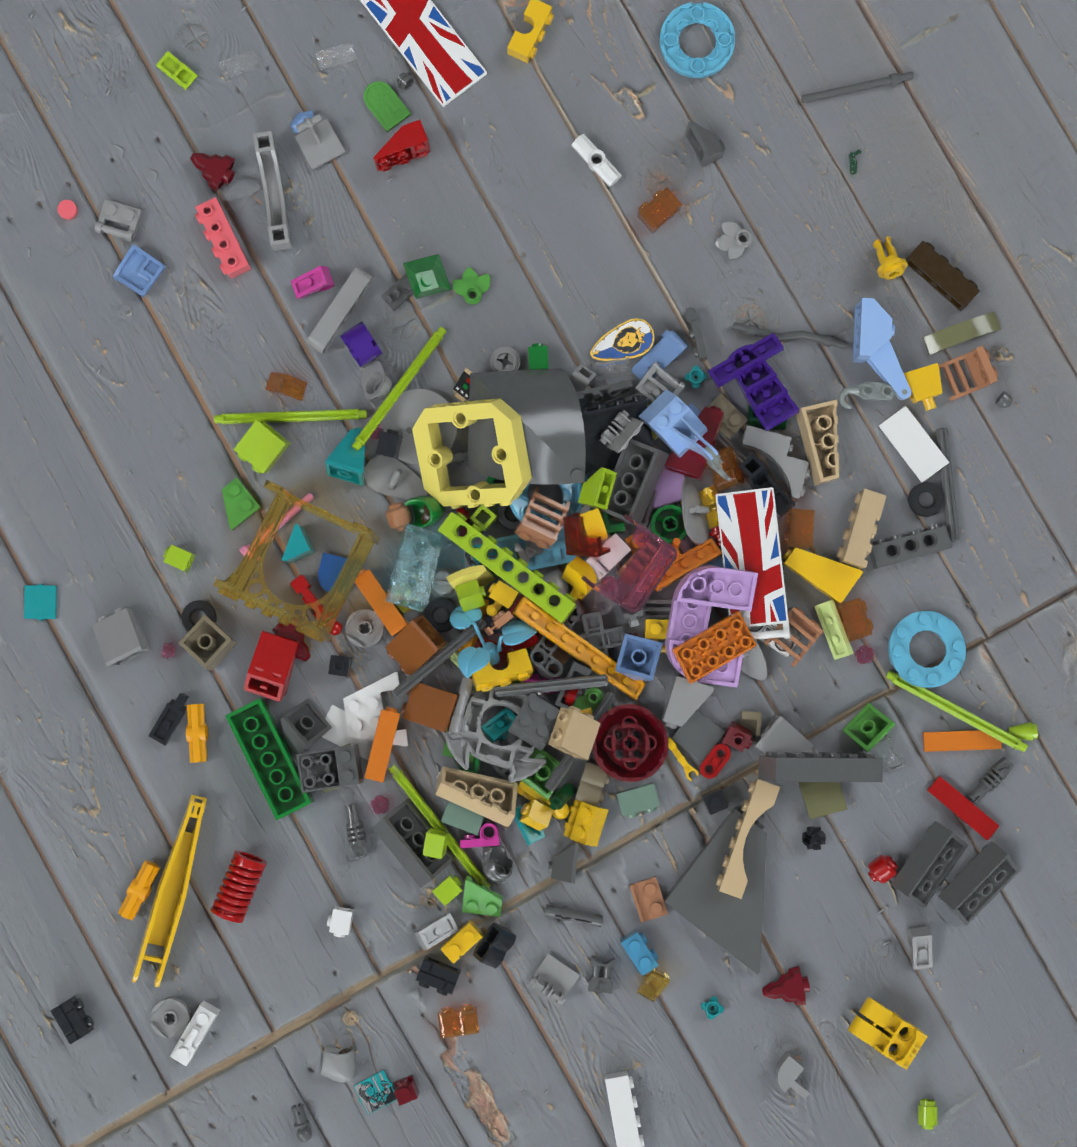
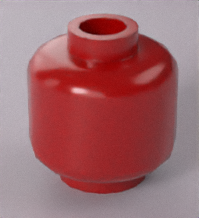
M881 854L868 864L870 870L868 875L874 882L878 881L884 884L897 874L896 868L898 866L889 855Z

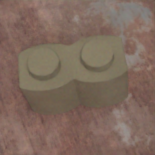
M586 761L575 799L595 806L598 805V802L602 803L605 795L602 789L604 784L608 785L610 776L598 765Z

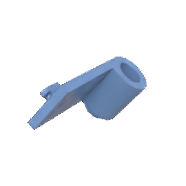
M666 330L659 337L661 341L630 369L639 380L643 378L655 361L664 370L688 348V345L674 330L670 332ZM656 373L652 375L653 378L657 376Z

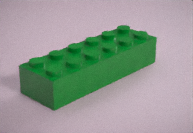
M259 698L225 715L276 821L314 802L310 792L302 793L298 766L264 698Z

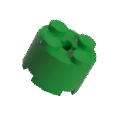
M665 505L653 514L650 521V531L657 541L667 545L672 544L675 538L681 541L687 533L684 527L681 507ZM671 520L674 529H667L665 521L669 522Z

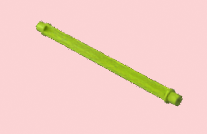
M439 327L433 333L432 337L375 414L355 438L352 448L356 451H359L365 445L366 441L440 341L443 340V336L447 332L443 327Z
M342 409L222 413L221 415H214V423H222V425L254 423L257 419H262L266 423L360 420V418H367V410Z
M890 670L887 672L885 678L891 680V683L1015 750L1026 751L1028 745L1022 742L1021 739L926 688L909 684L898 673Z
M396 765L388 769L393 775L392 777L395 778L434 829L449 832L403 774L402 770H399ZM449 832L447 846L475 882L480 886L483 884L489 888L491 885L487 882V878L484 877Z

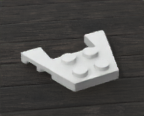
M394 672L343 698L349 737L374 740L380 712L383 709L381 692L394 690L400 685L398 672ZM407 729L396 730L393 745L409 746Z

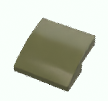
M798 782L809 819L848 810L840 782Z

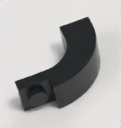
M754 453L739 465L743 477L753 490L774 488L776 512L780 517L784 516L795 506V503L771 478L766 465Z

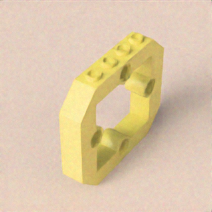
M501 398L434 404L424 408L412 428L423 487L442 506H451L452 509L463 507V505H467L468 508L477 507L479 504H484V507L494 506L500 503V506L511 505L513 500L519 498L532 478L521 416ZM493 418L498 445L492 450V458L496 463L502 465L505 483L489 484L486 481H480L474 485L451 487L447 464L452 461L453 454L448 447L442 444L439 423L452 422L455 427L462 429L474 424L477 419Z

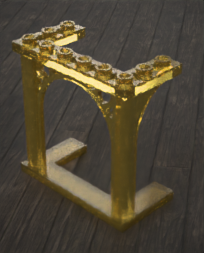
M266 480L263 487L275 497L237 569L225 580L216 579L213 586L219 588L218 593L236 602L238 599L245 601L244 605L253 610L255 607L262 609L261 614L272 618L274 615L279 618L278 622L289 626L290 623L295 625V630L321 643L324 640L330 642L333 636L330 634V631L373 545H378L381 538L372 529L355 521L352 524L293 496L285 488ZM290 505L296 506L358 536L331 590L318 601L306 605H293L278 599L268 588L263 573L265 555ZM255 572H257V573L259 574V578H258V579H257V578L251 579L252 576L255 577ZM260 583L262 585L261 591L255 594L250 593L251 585ZM264 593L268 594L269 599L266 600V598H263L261 596ZM281 603L284 604V607L282 609L279 608V605ZM320 604H324V605H325V606L321 609V610H324L322 614H321L320 609L318 608V606H319ZM310 608L314 609L317 615L314 622H310L307 619L306 613ZM296 610H301V611H302V619H303V620H301V617H300L299 614H296V615H295V611H296Z

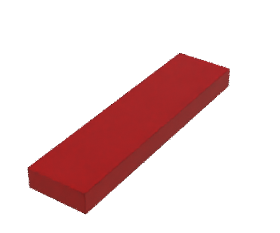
M938 776L926 790L985 840L988 841L999 828L996 822L941 776Z

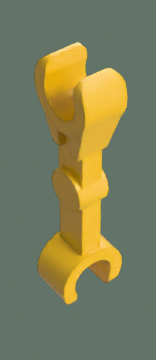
M668 737V748L683 766L686 778L692 781L689 777V772L694 771L699 776L698 771L687 763L674 741Z

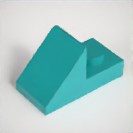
M506 707L481 726L483 735L491 743H495L497 740L502 742L509 735L510 732L508 730L516 716Z

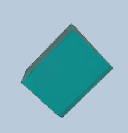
M298 524L294 525L282 557L283 561L290 564L315 553L305 528Z

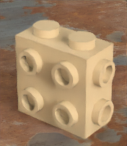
M561 707L548 745L574 758L588 760L600 723L594 720V716L580 713L581 709L577 707Z

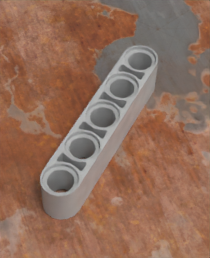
M356 267L308 337L306 344L324 354L372 284L374 277L361 268Z

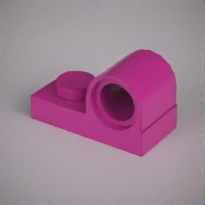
M318 266L291 280L297 299H302L316 291L329 290L335 286L329 267Z
M490 821L485 822L481 826L480 837H476L475 834L464 835V838L460 839L461 848L500 845L498 826ZM492 827L495 831L494 835L486 836L484 828Z

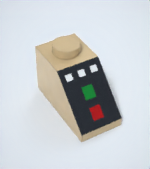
M467 368L463 371L453 388L454 393H456L454 397L460 402L469 401L470 373L472 372Z

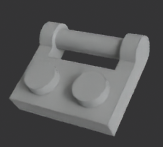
M105 199L99 220L95 225V232H105L133 242L143 211ZM106 221H110L130 228L128 231L105 224Z
M656 361L634 388L644 397L650 398L652 403L667 389L652 377L654 373L674 388L671 393L676 396L685 387L684 383L678 382L659 367L660 364Z

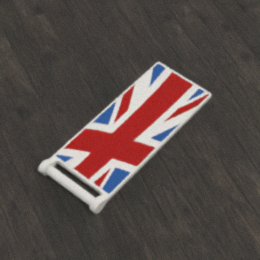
M359 0L442 107L447 106L487 75V71L431 0Z
M774 488L716 494L723 567L758 573L751 612L728 608L729 615L740 611L747 627L783 623V629L751 632L754 640L784 637V639L791 638Z

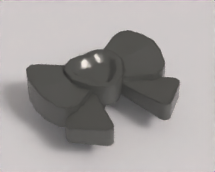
M525 540L528 546L525 550L516 543L514 553H517L518 559L521 558L526 563H529L532 557L541 555L544 551L543 548L538 547L536 543Z

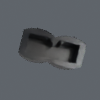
M494 922L487 929L484 939L477 944L473 956L479 962L497 968L502 963L506 952L513 946L516 935L510 929Z

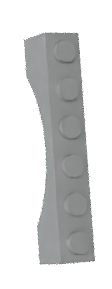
M272 131L253 134L264 190L270 246L274 251L291 249L293 246L276 140Z

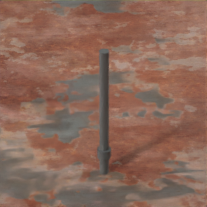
M913 72L889 74V77L802 95L801 100L802 103L888 84L891 86L898 85L902 81L914 79Z

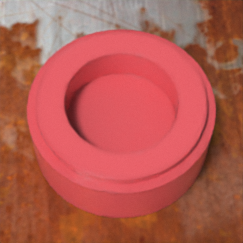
M63 200L59 203L57 210L63 219L72 220L77 216L78 207L73 201Z

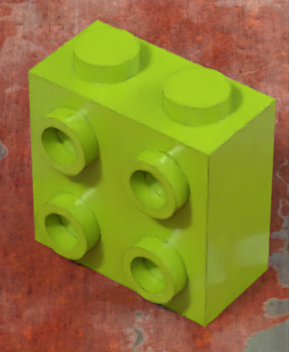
M257 419L233 450L238 453L237 456L242 461H248L254 471L259 474L269 473L291 443L265 421Z

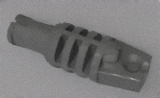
M1005 757L1000 759L979 779V784L968 794V797L978 804L988 791L993 792L998 784L1007 777L1014 765Z
M352 804V812L350 805L344 806L348 820L346 830L349 845L355 859L367 856L366 836L363 822L359 821L357 804Z

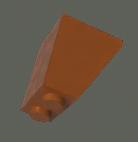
M421 615L413 619L385 648L389 657L400 664V669L405 674L412 675L448 643L430 622Z
M419 682L406 694L409 695V699L402 706L401 713L404 714L403 719L445 733L448 732L457 704L458 694Z

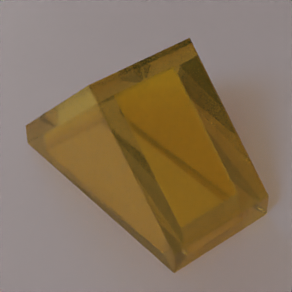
M654 968L646 974L637 993L654 1002L669 984V976Z

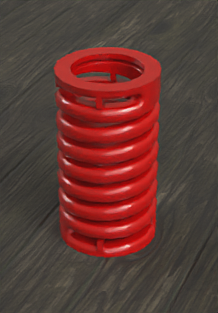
M235 850L234 857L231 858L232 864L228 865L230 871H226L225 876L227 878H223L222 883L224 885H220V891L216 895L217 899L214 900L210 911L225 920L243 923L246 915L245 912L248 911V905L251 904V898L254 896V891L257 889V884L260 882L259 878L262 877L267 862L251 853Z

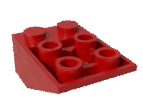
M419 119L401 126L373 157L377 171H388L392 169V166L397 164L405 165L411 159L416 157L418 159L424 158L431 152L421 120Z
M262 631L247 672L243 690L280 702L287 694L299 642Z

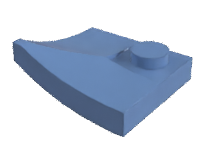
M133 244L115 271L113 278L144 298L166 267Z

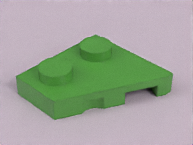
M237 477L222 489L231 530L236 529L261 509V506Z
M466 876L462 912L500 917L503 896L491 891L483 884L481 886L472 881L471 877Z

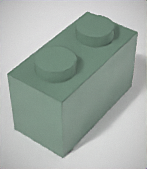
M653 782L616 792L622 816H627V819L638 816V812L641 811L646 813L654 812L657 810L656 807L660 806Z
M448 801L441 822L478 835L484 816Z

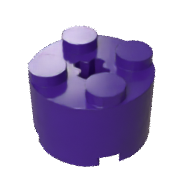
M363 321L340 335L360 367L383 354Z

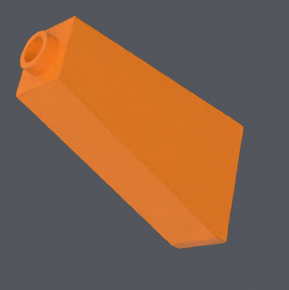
M365 569L361 570L355 575L357 578L353 581L391 636L396 637L409 622L370 569L367 571Z
M386 707L385 710L381 709L364 777L366 779L384 782L400 717L395 708Z

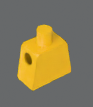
M938 363L904 373L911 389L909 398L912 403L915 404L922 401L925 411L937 408L934 397L942 394Z

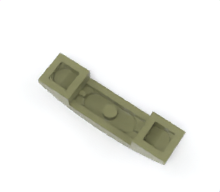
M991 312L923 337L930 356L952 346L1001 330L995 312Z

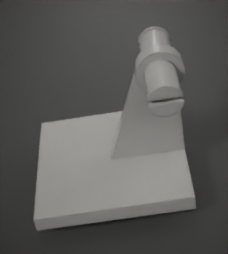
M319 113L310 119L308 117L305 118L304 122L296 126L300 134L294 138L312 170L345 153L328 119L323 121Z

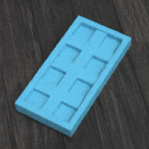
M570 524L560 530L557 541L550 549H543L544 551L541 555H535L530 559L527 567L529 570L533 571L535 569L570 563L577 556ZM517 534L496 539L498 541L496 545L501 549L505 546L512 551V557L517 561V553H514L515 544L518 543L524 550L528 547L525 540L521 539ZM507 561L504 564V570L511 571L514 566L513 562Z

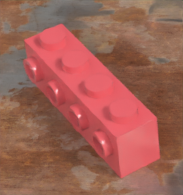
M212 198L196 206L195 208L198 213L195 216L200 225L204 224L206 230L203 233L208 241L211 240L214 245L211 249L215 257H219L222 262L219 266L223 274H228L232 279L251 270L217 198Z

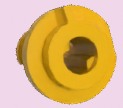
M887 236L884 245L889 255L888 257H886L879 239L873 243V248L876 249V255L881 265L877 269L878 276L891 280L901 276L908 264L906 259L898 258L896 250L891 244V237Z

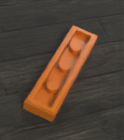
M981 730L922 732L924 752L1002 749L1001 741Z

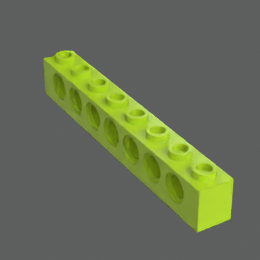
M451 512L438 529L439 532L564 624L577 606L573 603L576 600L567 592L565 595L561 594L558 591L560 589L559 586L552 581L549 584L543 580L544 575L536 569L534 572L527 568L528 563L521 558L517 561L512 557V551L505 546L501 549L496 545L498 541L490 535L485 537L481 534L483 530L473 523L470 526L466 523L468 518L460 512L457 514ZM461 527H466L467 534L460 537L458 530ZM477 538H481L483 541L480 548H474L473 542ZM491 550H497L498 556L494 560H490L488 556ZM507 561L513 562L514 566L511 571L504 570V564ZM522 573H528L529 580L526 583H521L519 580V576ZM538 584H543L544 592L537 595L535 587ZM553 596H559L560 603L558 606L550 604V599Z

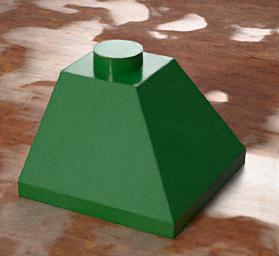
M439 254L403 263L415 299L451 290Z

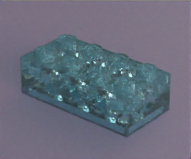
M410 524L405 526L401 534L385 601L421 612L425 609L431 593L444 537L443 534Z

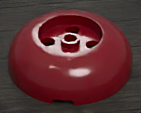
M634 704L619 705L608 710L597 721L600 723L592 747V753L598 766L607 775L623 782H638L654 775L663 765L668 753V736L661 720L652 714L650 710ZM615 731H619L622 736L620 739H616V736L614 734ZM634 731L640 734L639 739L633 736ZM625 742L630 743V748H628V746L625 745ZM635 750L641 752L640 758L634 756ZM615 751H621L622 757L617 758L615 756Z

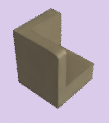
M740 711L739 725L751 730L752 735L760 736L762 713Z

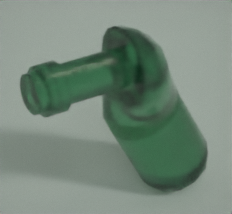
M860 149L849 154L850 174L852 175L857 173V160L855 156L861 154Z

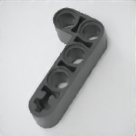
M578 605L573 610V616L564 622V625L569 629L574 626L581 616V608ZM543 636L529 654V659L535 671L548 680H555L563 672L562 664L551 656L558 645L553 643V647H547L544 640L548 638ZM533 655H540L542 658V662H535L533 659ZM549 666H554L557 669V674H551L548 670Z

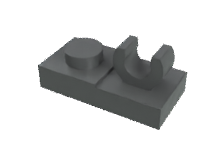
M407 274L403 275L381 296L393 311L414 294Z

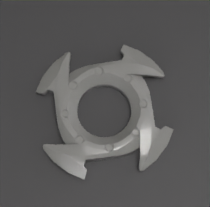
M473 682L470 693L472 697L465 708L460 735L453 736L448 732L444 733L447 746L454 759L465 770L469 768V753L483 762L509 769L511 773L508 776L510 783L524 780L535 774L546 764V760L528 758L532 754L534 746L521 738L508 746L495 745L485 738L480 725L483 713L494 706H505L518 714L528 696L522 694L497 697L495 695V687L486 692H476ZM460 686L456 689V694L459 693ZM533 693L551 704L545 693Z

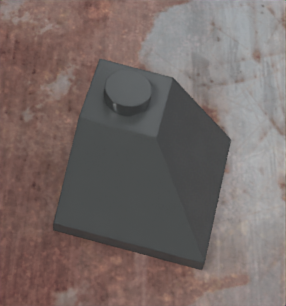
M693 121L688 122L685 135L701 166L704 167L722 158L725 152L722 140H718L715 134Z
M309 699L303 701L281 718L285 742L295 754L303 753L332 729V726Z
M573 840L553 856V861H549L548 873H551V878L575 883L579 842Z

